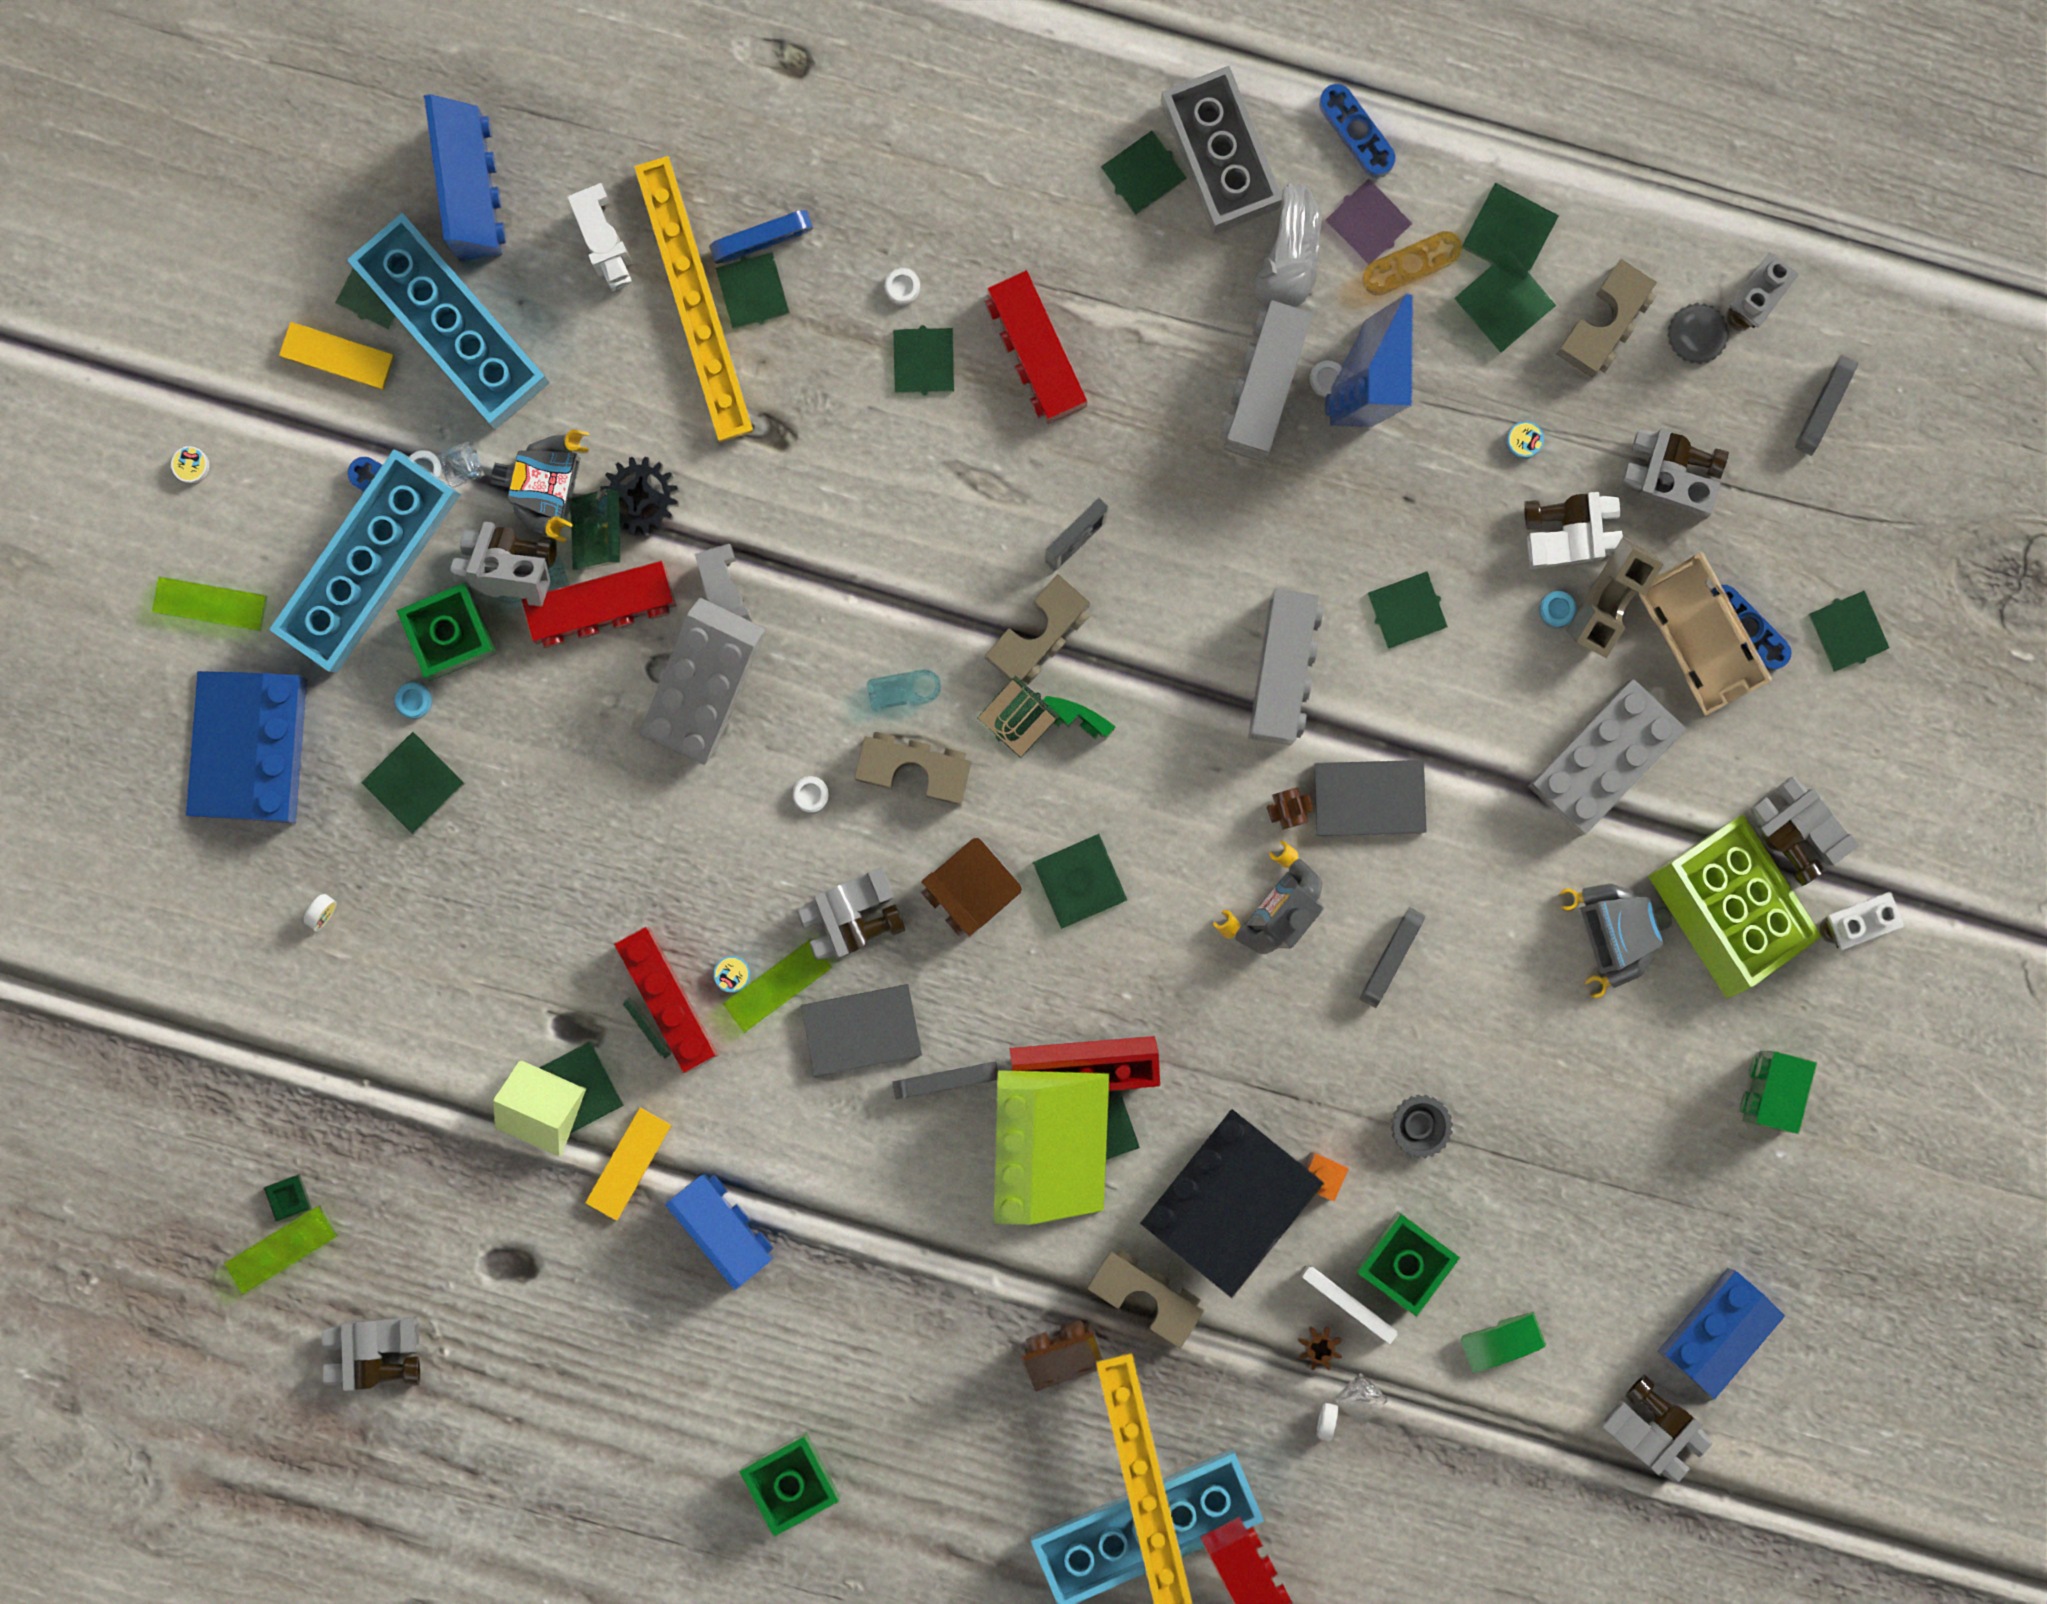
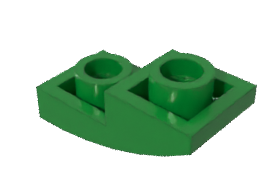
M1046 696L1041 701V704L1046 708L1045 710L1056 719L1053 724L1057 727L1064 723L1069 728L1079 717L1083 720L1079 726L1095 740L1099 735L1106 740L1116 728V726L1101 715L1075 702Z
M1534 1312L1500 1320L1497 1326L1464 1334L1460 1339L1472 1373L1511 1362L1546 1347Z

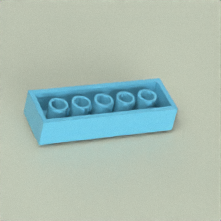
M403 213L398 215L347 259L495 430L550 383Z
M393 449L269 630L328 672L338 673L456 503L461 493L402 452Z
M1233 1448L1162 1478L1181 1558L1205 1547L1200 1537L1238 1517L1241 1518L1246 1529L1264 1522ZM1128 1494L1031 1535L1032 1546L1057 1604H1076L1146 1573Z

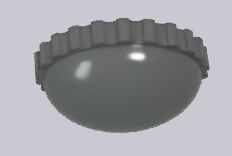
M1695 303L1694 305L1688 304L1686 308L1682 307L1680 312L1674 314L1675 317L1670 320L1671 325L1668 326L1669 333L1667 337H1669V345L1672 346V351L1677 353V357H1681L1683 361H1689L1691 364H1702V362L1708 363L1710 360H1715L1717 355L1722 354V349L1726 348V342L1729 340L1727 337L1729 330L1727 329L1728 323L1724 321L1725 317L1720 315L1719 310H1715L1713 306H1707L1705 303L1702 305Z
M1418 1094L1416 1097L1410 1096L1408 1100L1404 1099L1403 1103L1399 1104L1397 1110L1393 1112L1394 1117L1391 1119L1392 1126L1390 1129L1393 1131L1392 1137L1396 1140V1145L1400 1146V1149L1404 1152L1406 1151L1408 1155H1413L1416 1158L1433 1157L1435 1153H1440L1442 1148H1446V1143L1450 1141V1135L1453 1133L1451 1130L1453 1126L1451 1122L1452 1117L1448 1114V1109L1443 1106L1442 1102L1437 1101L1434 1097L1430 1098L1428 1095L1421 1096Z

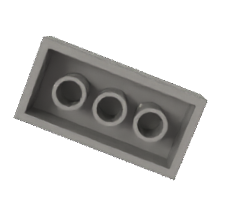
M1230 65L1162 91L1161 105L1212 233H1218L1280 209L1283 198Z
M1271 300L1268 310L1260 309L1252 334L1259 337L1257 344L1250 342L1242 365V370L1248 371L1246 379L1239 377L1231 400V404L1237 405L1236 412H1228L1220 438L1226 440L1224 450L1262 462L1266 461L1313 313Z
M1275 588L1270 597L1248 739L1292 745L1296 738H1301V735L1303 736L1307 714L1300 713L1302 702H1306L1307 699L1309 700L1312 686V678L1306 677L1307 667H1312V664L1315 663L1318 642L1312 641L1313 630L1318 631V627H1321L1324 606L1318 605L1319 595Z
M699 598L685 618L639 734L698 763L706 765L718 748L767 629L705 599Z
M1633 678L1621 687L1528 787L1579 836L1586 835L1687 728Z

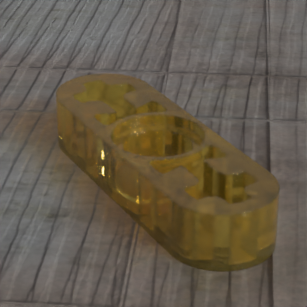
M1442 231L1377 259L1365 268L1362 276L1363 286L1370 294L1384 295L1444 269L1458 260L1462 252L1461 240L1452 232ZM1442 240L1446 245L1452 244L1454 246L1450 252V257L1447 258L1444 253L1434 256L1432 262L1435 265L1429 266V257L1425 250L1422 249L1427 246L1428 254L1436 251L1440 246L1439 241ZM1407 254L1419 256L1422 261L1421 270L1416 273L1407 272L1402 266V258ZM1395 261V269L1402 278L1401 280H1396L1395 273L1385 279V286L1381 287L1378 282L1371 283L1370 279L1374 275L1373 270L1378 269L1380 274L1388 272L1393 267L1389 262Z

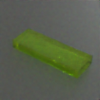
M158 576L152 612L261 632L268 596Z
M809 939L723 1003L744 1033L833 968L827 959H815L809 943L813 941L812 939Z
M318 1205L231 1258L224 1265L243 1295L339 1236L322 1207Z

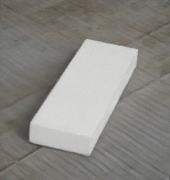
M1306 1265L1300 1273L1302 1278L1387 1343L1391 1344L1398 1335L1395 1329L1311 1265Z

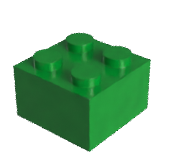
M465 583L396 610L422 675L430 682L497 654L474 595H472L470 587Z
M1760 1050L1759 1057H1753L1749 1069V1077L1753 1078L1750 1092L1745 1091L1741 1100L1740 1112L1744 1113L1742 1121L1786 1133L1799 1134L1817 1062L1776 1051Z
M1396 1212L1355 1267L1354 1271L1417 1317L1460 1257L1403 1214Z
M807 1431L743 1465L739 1470L773 1537L838 1503L841 1498Z

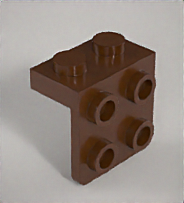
M979 838L971 839L935 872H931L921 881L926 887L921 894L935 909L941 904L950 915L945 919L949 926L958 936L965 932L969 938L1014 900L1022 890L1017 880Z

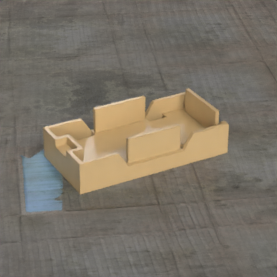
M1703 552L1657 576L1645 596L1639 593L1649 614L1661 630L1684 672L1687 683L1705 716L1773 680ZM1709 579H1711L1714 587L1720 593L1715 597L1706 583ZM1659 606L1668 620L1664 625L1655 610ZM1746 642L1754 658L1750 661L1741 647ZM1695 670L1703 684L1702 687H1697L1689 672Z

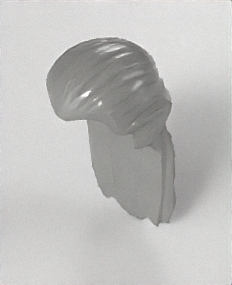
M1289 183L1287 186L1285 185L1282 193L1280 223L1275 245L1272 251L1264 257L1262 269L1255 278V296L1266 307H1269L1271 300L1295 308L1305 302L1308 296L1313 294L1312 288L1317 278L1315 266L1319 254L1320 229L1322 225L1320 208L1318 203H1315L1314 198H1312L1309 187L1303 184L1295 187Z

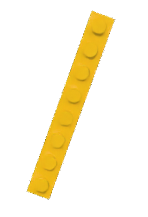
M665 156L636 165L634 168L718 441L720 443L753 433V427L670 158Z
M1132 1353L1096 1361L1154 1604H1192Z

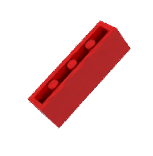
M1023 271L988 287L987 293L989 298L984 300L985 306L991 319L999 318L1004 331L999 333L1007 353L1014 351L1019 361V364L1015 365L1014 368L1022 385L1024 386L1029 383L1034 397L1029 398L1037 418L1044 416L1047 424H1050L1087 407L1088 401L1028 271Z
M663 561L546 592L542 607L528 605L526 598L521 599L532 641L536 644L542 643L543 648L565 643L563 637L578 634V638L599 634V627L613 624L614 629L630 626L635 623V617L648 614L649 619L663 617L670 614L669 608L676 607L666 565Z
M644 927L616 942L614 945L682 1072L687 1073L719 1056L651 928Z
M1155 1036L1009 1048L1011 1071L1109 1074L1108 1091L1161 1087L1159 1051Z
M1238 1517L1200 1537L1234 1604H1293L1283 1583L1278 1586L1275 1585L1272 1578L1277 1576L1278 1573L1269 1556L1261 1558L1257 1549L1263 1547V1544L1253 1526L1246 1529L1241 1518Z

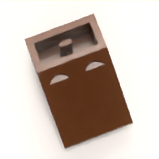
M1081 1320L1061 1326V1333L1048 1337L1047 1332L1026 1338V1345L1021 1347V1357L1035 1392L1098 1371L1096 1361L1103 1360L1091 1324L1083 1325Z

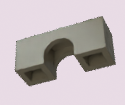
M1620 259L1596 293L1612 309L1613 318L1611 324L1605 327H1595L1580 319L1556 355L1593 378L1598 370L1605 373L1617 356L1611 351L1618 340L1625 343L1637 325L1631 321L1638 310L1645 314L1657 295L1651 291L1657 282L1623 259Z
M1622 537L1566 631L1578 644L1607 658L1626 628L1622 623V617L1628 603L1637 593L1646 595L1664 564L1650 551Z
M1059 574L1053 578L1033 602V605L1047 619L1048 625L1045 632L1036 639L1026 640L1019 637L1009 628L985 655L986 660L1010 681L1013 680L1018 685L1023 681L1029 685L1041 672L1042 668L1038 664L1047 654L1053 658L1066 644L1062 637L1071 627L1077 631L1091 615L1086 611L1090 607V602Z
M874 732L873 738L864 736L854 778L856 781L891 789L894 776L900 768L906 765H917L926 771L929 778L926 792L927 798L962 806L972 765L971 761L965 760L966 753L945 748L944 754L929 751L931 745L909 740L908 746L894 743L895 736Z
M1120 1249L1117 1254L1110 1250L1087 1285V1289L1118 1309L1124 1299L1133 1292L1144 1291L1151 1294L1156 1300L1157 1311L1148 1326L1149 1329L1181 1349L1204 1313V1310L1198 1306L1201 1299L1182 1288L1180 1293H1177L1167 1286L1170 1279L1151 1268L1149 1273L1141 1270L1136 1266L1139 1259L1125 1250Z

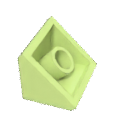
M519 1061L493 1100L495 1128L560 1157L565 1149L586 1089L524 1061Z

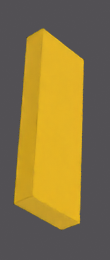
M291 321L279 353L281 358L383 391L395 359L393 354Z
M640 1107L585 1203L618 1221L671 1129L672 1124Z

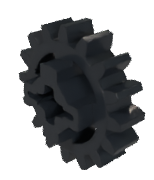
M629 457L628 467L624 468L618 462L616 463L618 470L616 475L606 473L605 476L611 483L610 486L600 487L601 492L608 495V498L601 500L600 504L602 507L611 508L605 516L609 521L618 518L616 528L619 531L628 525L631 536L636 535L638 528H642L645 535L649 536L650 526L655 525L661 531L664 529L661 522L663 518L673 520L674 517L668 510L670 507H679V502L671 498V495L679 492V488L677 485H668L674 476L671 472L661 474L664 467L662 463L658 462L652 468L650 467V459L648 457L643 458L641 465H637L635 459ZM635 474L634 480L626 485L620 484L626 477ZM651 476L661 483L663 493L654 491L651 488ZM643 485V491L648 496V499H641L640 505L636 507V502L631 495L632 493L638 494ZM616 499L627 503L629 506L628 517L620 512ZM653 508H659L653 516L644 519L645 513Z

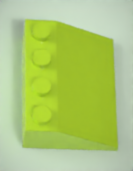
M1744 814L1738 816L1648 875L1726 999L1752 988L1822 937Z
M998 1071L994 1224L1031 1225L1104 1211L1109 1074Z

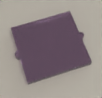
M1367 179L1351 196L1346 195L1343 203L1326 219V222L1368 265L1373 263L1387 248L1392 249L1395 245L1394 241L1413 224L1370 179Z

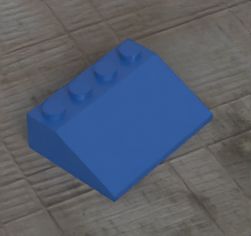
M432 94L424 95L444 241L459 261L502 255L501 244H507L504 223H498L496 209L502 208L499 188L492 185L491 174L497 173L494 152H488L486 138H492L489 116L483 117L482 112L476 105Z
M1413 294L1403 295L1365 320L1342 365L1339 375H1337L1331 387V394L1326 396L1325 413L1327 416H1330V426L1373 427L1412 406Z
M197 671L186 816L296 824L307 689L306 678L300 675Z

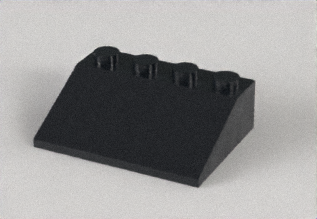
M1231 1109L1140 1224L1230 1298H1233L1323 1186L1324 1182L1236 1111Z

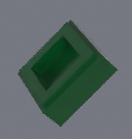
M300 1174L263 1187L276 1222L312 1209Z

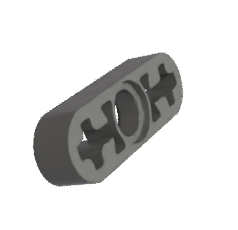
M1842 354L1840 355L1797 439L1796 449L1810 456L1814 454L1857 369L1858 362Z
M1411 907L1407 909L1359 1000L1377 1008L1422 926L1426 915Z
M995 1061L892 1081L895 1099L998 1080V1068Z

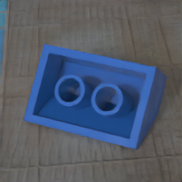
M704 1173L665 1203V1205L731 1287L737 1290L774 1258L770 1254L774 1247L761 1232L755 1235L748 1227L747 1223L751 1219L738 1203L733 1207L723 1196L728 1191L715 1175L709 1178Z
M1727 1268L1658 1352L1715 1400L1785 1315L1739 1272Z

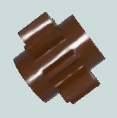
M1296 787L1272 795L1274 804L1267 806L1271 823L1280 821L1282 830L1308 823L1306 813L1314 811L1309 794L1301 796L1299 788Z
M1310 1326L1309 1332L1311 1335L1307 1340L1298 1338V1341L1305 1345V1351L1301 1352L1298 1357L1300 1359L1310 1357L1312 1359L1310 1369L1313 1371L1318 1363L1324 1364L1325 1368L1329 1371L1331 1370L1329 1361L1333 1357L1337 1359L1342 1358V1355L1335 1351V1345L1340 1344L1342 1340L1340 1337L1330 1339L1328 1337L1330 1327L1328 1326L1323 1329L1322 1333H1316V1330ZM1321 1339H1325L1324 1344L1329 1348L1328 1353H1320L1319 1357H1315V1351L1311 1348L1312 1343L1319 1344Z

